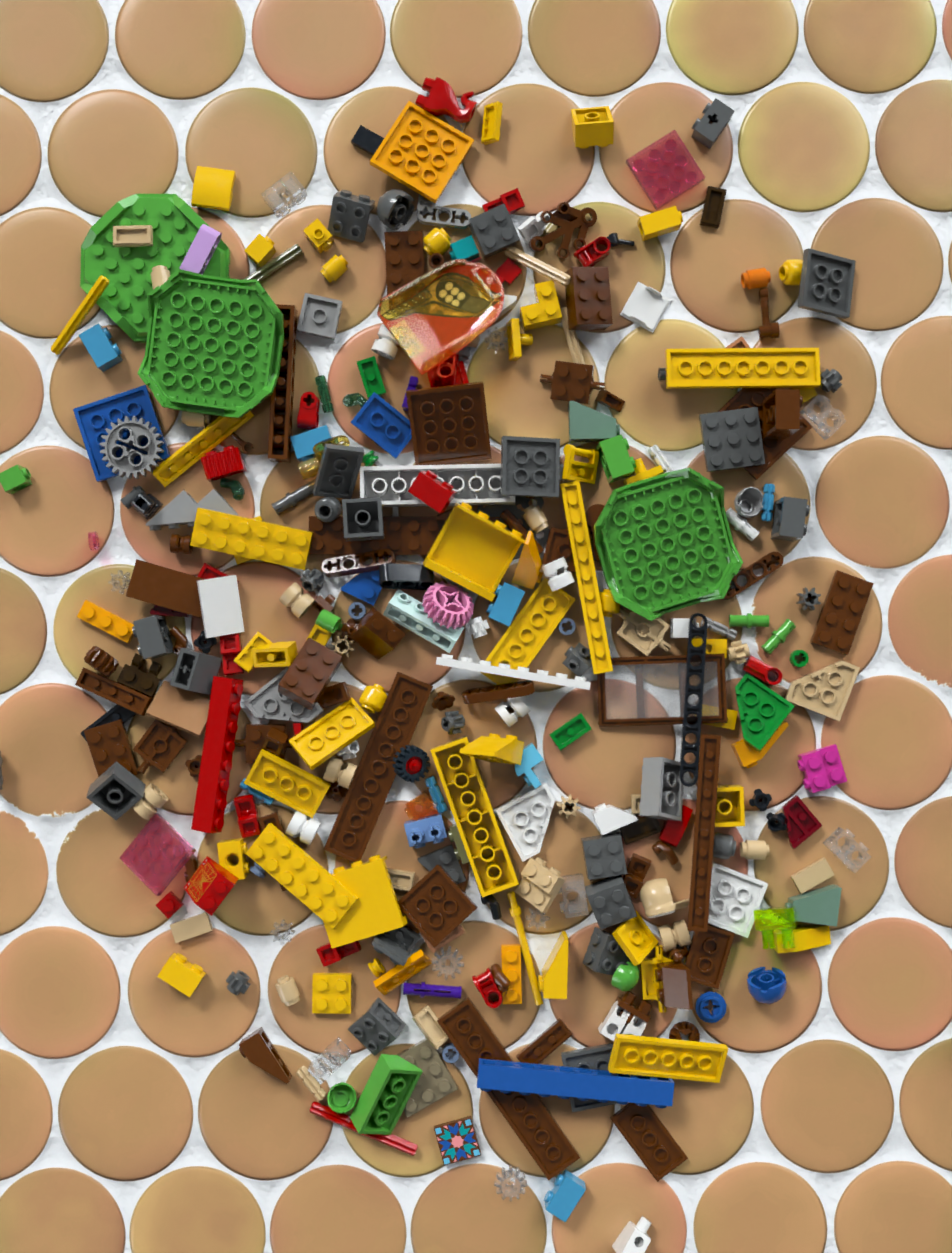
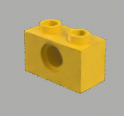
M244 838L219 841L217 843L219 865L239 878L238 880L245 879L248 873H250L249 862H246L245 854L248 851L247 843H244ZM231 855L238 857V864H233L230 861Z

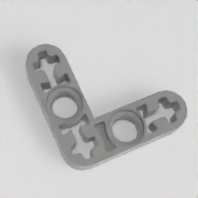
M419 194L417 219L421 224L455 229H466L469 227L471 214L467 210L435 206V203L430 200H424L422 195ZM424 211H428L429 214L426 219L421 215ZM433 211H436V220H433V216H430L434 215ZM441 213L449 214L448 221L443 222L439 220ZM452 214H455V218L459 219L464 215L467 220L464 223H460L459 219H455V223H452Z

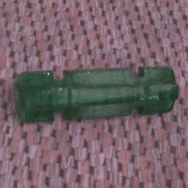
M324 375L317 376L315 381L318 386L320 401L323 403V412L330 413L333 411V406L330 403L331 398L328 386L326 385V378Z

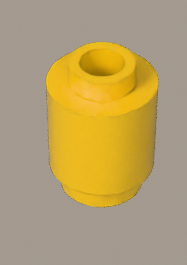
M335 254L322 266L323 269L320 272L331 283L348 270L346 266L349 263L342 255L338 257Z

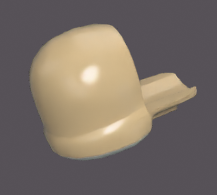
M666 878L647 881L640 890L641 902L645 909V915L648 918L674 913L675 910L686 908L689 905V899L673 902Z

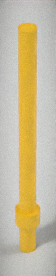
M511 891L507 893L510 915L514 919L535 1004L541 1005L543 1000L541 992H539L538 981L520 916L522 914L521 908L517 904L515 892Z

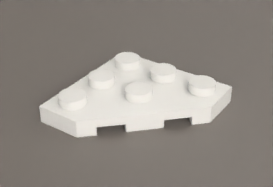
M546 783L495 810L522 862L540 853L543 838L555 803V799Z

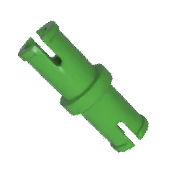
M747 613V615H729V627L739 626L750 629L751 627H769V615H752L751 613Z
M786 619L777 631L774 630L771 633L772 636L761 648L771 655L780 643L786 641L785 638L796 628V625L791 620Z

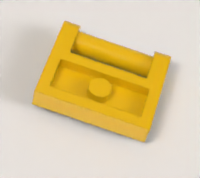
M566 444L563 449L565 460L562 479L595 484L599 451L596 449L576 448L574 445ZM575 455L587 457L589 462L574 461Z

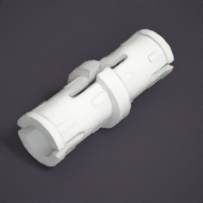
M731 507L726 511L727 520L735 527L734 529L740 531L750 541H753L760 533L747 522L745 517L742 518Z

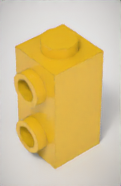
M676 206L639 217L637 225L642 241L679 230L683 217Z

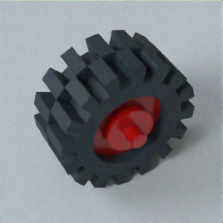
M406 745V749L400 748L401 753L396 752L398 757L393 758V761L396 762L392 764L393 768H395L394 772L407 782L414 783L415 780L418 782L420 781L419 777H425L424 772H429L426 767H430V763L427 762L430 761V758L422 749L414 745Z

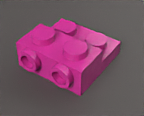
M836 744L798 755L797 765L799 770L803 771L805 777L803 784L809 792H819L829 789L831 786L847 782Z

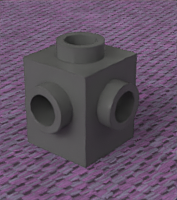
M580 642L575 648L571 646L564 654L566 659L563 661V664L577 676L581 677L592 665L590 651Z

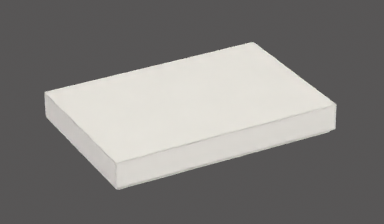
M236 575L198 580L197 586L205 638L245 632Z

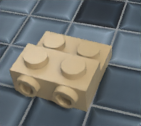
M530 857L521 872L523 878L515 893L541 912L546 913L564 884L565 879L560 876L561 872L553 867L548 868L546 866L547 862L541 858L533 859Z

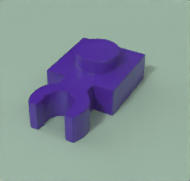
M410 376L407 390H416L419 381L417 377ZM405 393L402 408L403 410L408 411L407 397Z

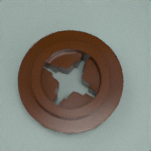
M679 1022L670 1030L669 1039L682 1040L679 1033L681 1032L684 1035L690 1034L688 1036L689 1041L700 1042V1033L697 1027L690 1022Z

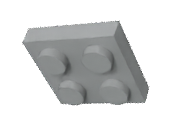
M305 293L297 332L335 340L343 302Z

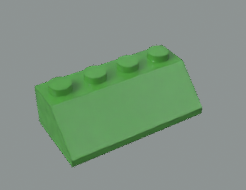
M381 1054L350 1116L359 1134L391 1135L423 1071L398 1055Z

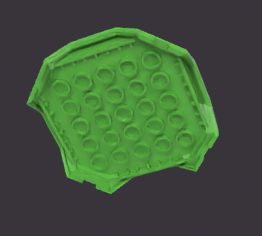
M134 194L122 199L90 228L81 245L80 287L88 294L101 275L109 279V285L96 304L135 343H146L149 325L147 294L153 290L151 281L152 268L163 265L168 268L171 275L179 270L202 224L209 225L176 194ZM152 225L153 246L114 247L113 226ZM220 240L203 275L230 278V249L222 240Z
M179 269L164 284L157 286L147 294L149 325L145 356L137 374L164 408L241 418L274 391L279 377L284 340L283 313L257 279H231L202 275Z
M691 468L666 472L614 489L594 525L597 553L605 582L613 600L650 621L665 613L697 603L723 599L730 588V582L734 575H737L743 564L733 543L724 508V487L703 477Z

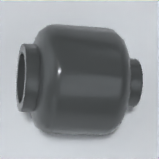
M324 497L315 504V515L322 522H332L341 514V503L335 497Z
M716 832L714 834L713 857L728 860L731 856H734L736 841H734L733 836Z

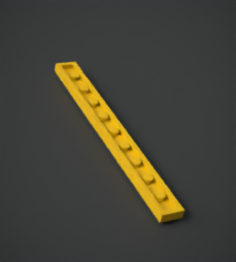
M580 482L560 484L593 674L611 672L613 667Z

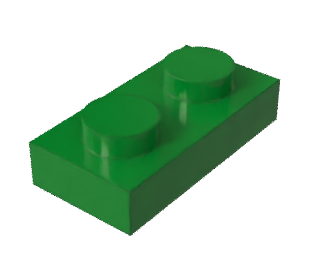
M375 356L357 361L368 399L374 392L379 396L386 394Z
M579 713L549 735L559 750H562L592 728L582 713Z

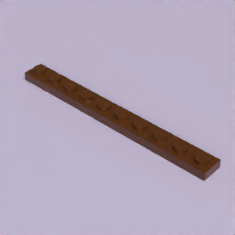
M701 734L687 926V930L708 931L721 735Z

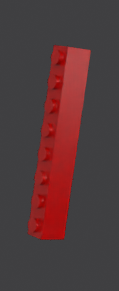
M213 676L192 830L210 834L222 832L224 812L227 805V791L230 785L229 777L232 769V756L235 749L234 742L238 729V715L241 709L240 701L243 692V680Z

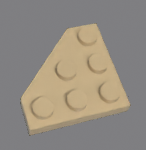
M838 661L792 681L784 699L840 721L860 667L845 661Z

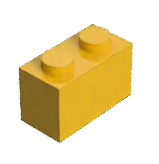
M173 953L157 977L190 998L206 973L201 966L188 962L184 955Z

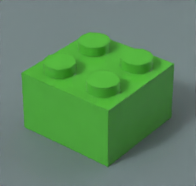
M622 434L601 441L596 447V450L599 451V458L609 484L631 476L635 471L634 468H636L634 458L630 457L627 451L629 449L628 441L626 438L623 439Z

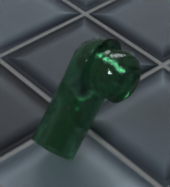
M352 393L346 395L342 402L346 407L356 405L363 407L367 399L360 393Z
M221 478L220 487L231 489L235 500H242L244 498L245 490L239 481Z

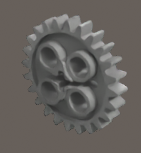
M125 416L124 422L118 418V425L111 422L112 429H105L108 435H102L101 437L105 439V442L100 443L101 446L105 447L100 453L106 455L102 458L104 462H108L106 467L109 469L113 467L112 472L115 474L119 472V476L122 478L126 474L128 479H131L132 475L139 479V473L146 477V470L153 473L151 466H159L155 461L156 459L162 460L158 454L164 452L163 449L159 448L164 442L158 440L162 437L161 434L156 433L158 429L155 426L151 428L152 423L149 421L145 423V419L142 417L138 421L136 416H133L132 420ZM130 431L129 438L124 440V432ZM148 438L147 445L142 447L141 440ZM116 441L124 442L130 446L134 445L138 449L147 451L148 454L145 455L136 450H130L125 446L116 444ZM123 449V455L117 458V450ZM140 455L141 462L135 465L134 458Z

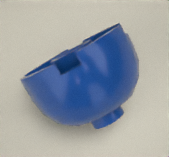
M765 967L753 969L749 972L747 979L748 990L751 996L756 1001L764 1004H772L782 999L787 986L786 976L783 971L772 967V970H765Z

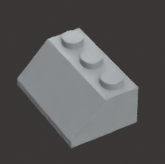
M664 757L643 758L639 816L681 821L684 785L679 778L680 762Z

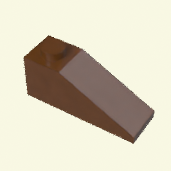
M262 1027L242 1039L239 1044V1050L244 1058L247 1057L249 1062L286 1084L290 1082L292 1078L291 1072Z

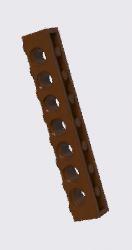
M276 304L283 313L284 340L279 377L271 394L268 459L271 462L290 463L298 311L295 305Z

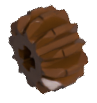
M93 646L91 650L89 649L84 657V661L106 677H110L119 665L115 658L97 646Z

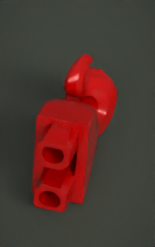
M436 77L435 80L425 78L422 90L430 94L428 97L419 94L415 102L417 106L435 117L447 115L460 123L471 121L477 106V102L469 100V98L474 96L473 91L462 95L460 102L465 107L462 110L449 83L439 77Z

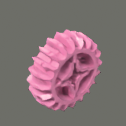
M443 581L440 583L435 582L434 585L427 589L423 596L422 606L424 607V612L428 613L427 618H432L433 623H439L440 627L445 625L447 629L449 627L453 629L461 628L469 622L474 611L473 598L468 597L469 592H464L463 588L457 587V584L451 585L450 582L445 584Z

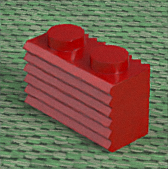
M234 445L224 447L223 451L218 453L216 451L207 452L205 457H201L204 472L209 482L246 471L241 450L238 447H234Z

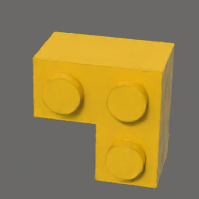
M554 280L535 284L534 294L537 303L520 307V317L524 331L558 324L562 320Z

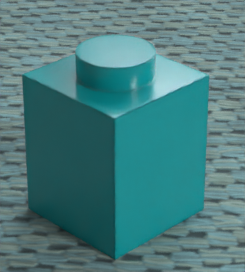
M472 235L450 244L451 251H449L452 262L467 263L479 257V251Z

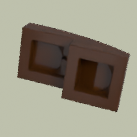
M635 853L631 857L626 869L627 874H624L623 880L630 897L636 899L644 884V878L650 868L651 860Z

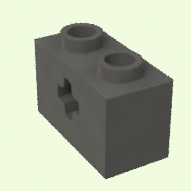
M715 98L712 104L708 103L702 112L704 116L702 119L698 118L692 126L694 131L691 137L708 149H711L734 114L733 109Z

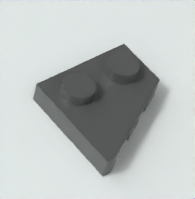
M452 844L418 858V862L429 871L440 864L457 884L466 881Z

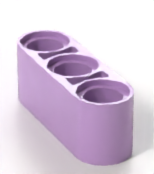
M202 224L179 269L203 275L221 240L222 233Z

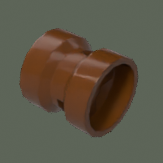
M172 534L170 552L192 554L193 546H190L192 536L185 535L181 537L179 534Z

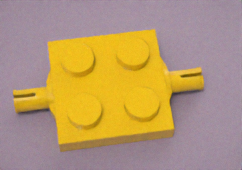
M663 945L655 946L656 957L644 959L640 963L643 1000L654 999L658 1001L657 989H659V981H656L655 969H658L657 963L673 961L670 957L663 956ZM658 1001L659 1012H667V1007Z

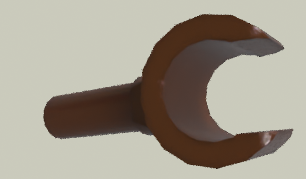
M234 432L231 434V437L242 446L244 453L249 454L244 450L245 445H250L254 449L250 442H245Z

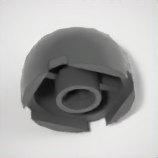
M392 189L387 191L379 198L377 205V214L380 221L391 230H398V226L401 223L405 225L411 218L414 211V206L412 205L414 199L402 190Z

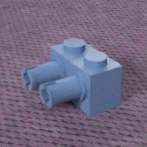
M442 813L404 822L409 847L421 848L426 846L425 843L433 841V844L443 842L444 838L447 837Z

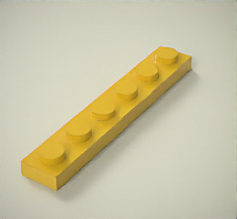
M249 411L241 418L219 416L156 467L152 474L164 487L168 486L200 460L201 457L205 456V453L210 452L254 415Z

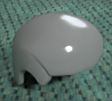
M755 487L742 489L735 497V510L740 516L745 518L757 516L763 508V494Z

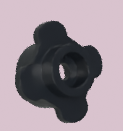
M204 631L194 640V645L202 649L203 653H209L210 648L217 644L215 637L205 638Z
M761 789L754 790L753 798L749 800V804L752 807H758L760 811H765L772 797L770 794L763 793Z
M770 812L767 814V825L770 830L776 832L786 830L787 825L784 820L786 816L783 813L773 814Z

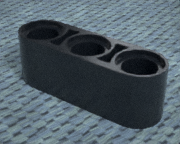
M385 563L379 566L380 587L385 589L427 590L435 584L434 571L418 564Z

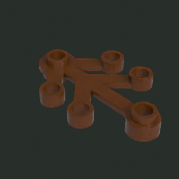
M567 202L559 203L557 206L558 213L569 214L577 218L571 222L554 216L550 211L543 212L540 216L543 223H551L560 226V228L543 237H532L529 241L530 249L533 252H540L545 248V244L564 235L561 246L557 250V256L560 259L567 258L569 256L568 247L575 228L580 226L578 237L573 242L574 248L576 250L580 249L577 246L578 240L582 242L581 247L586 245L585 237L588 227L593 226L597 220V214L594 209L586 207L578 210L570 207ZM561 205L566 206L565 212L561 211ZM546 213L550 216L548 221L544 219ZM586 214L591 216L589 221L585 219ZM537 240L541 242V246L539 248L536 247ZM562 249H564L566 252L565 256H561L560 251Z

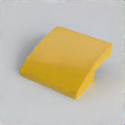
M197 166L191 205L229 211L233 198L232 190L236 178L235 171Z

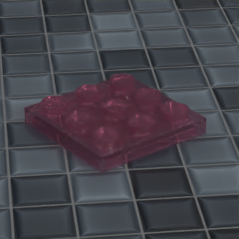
M673 130L626 160V164L656 210L705 179L704 174L676 130Z
M156 813L120 856V859L156 896H160L195 853L196 849L160 814Z

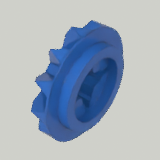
M708 991L701 994L696 1000L695 1010L701 1020L714 1023L721 1020L725 1015L726 1002L717 992ZM709 1000H711L713 1005H716L712 1008L711 1013L708 1008H705V1006L709 1005Z

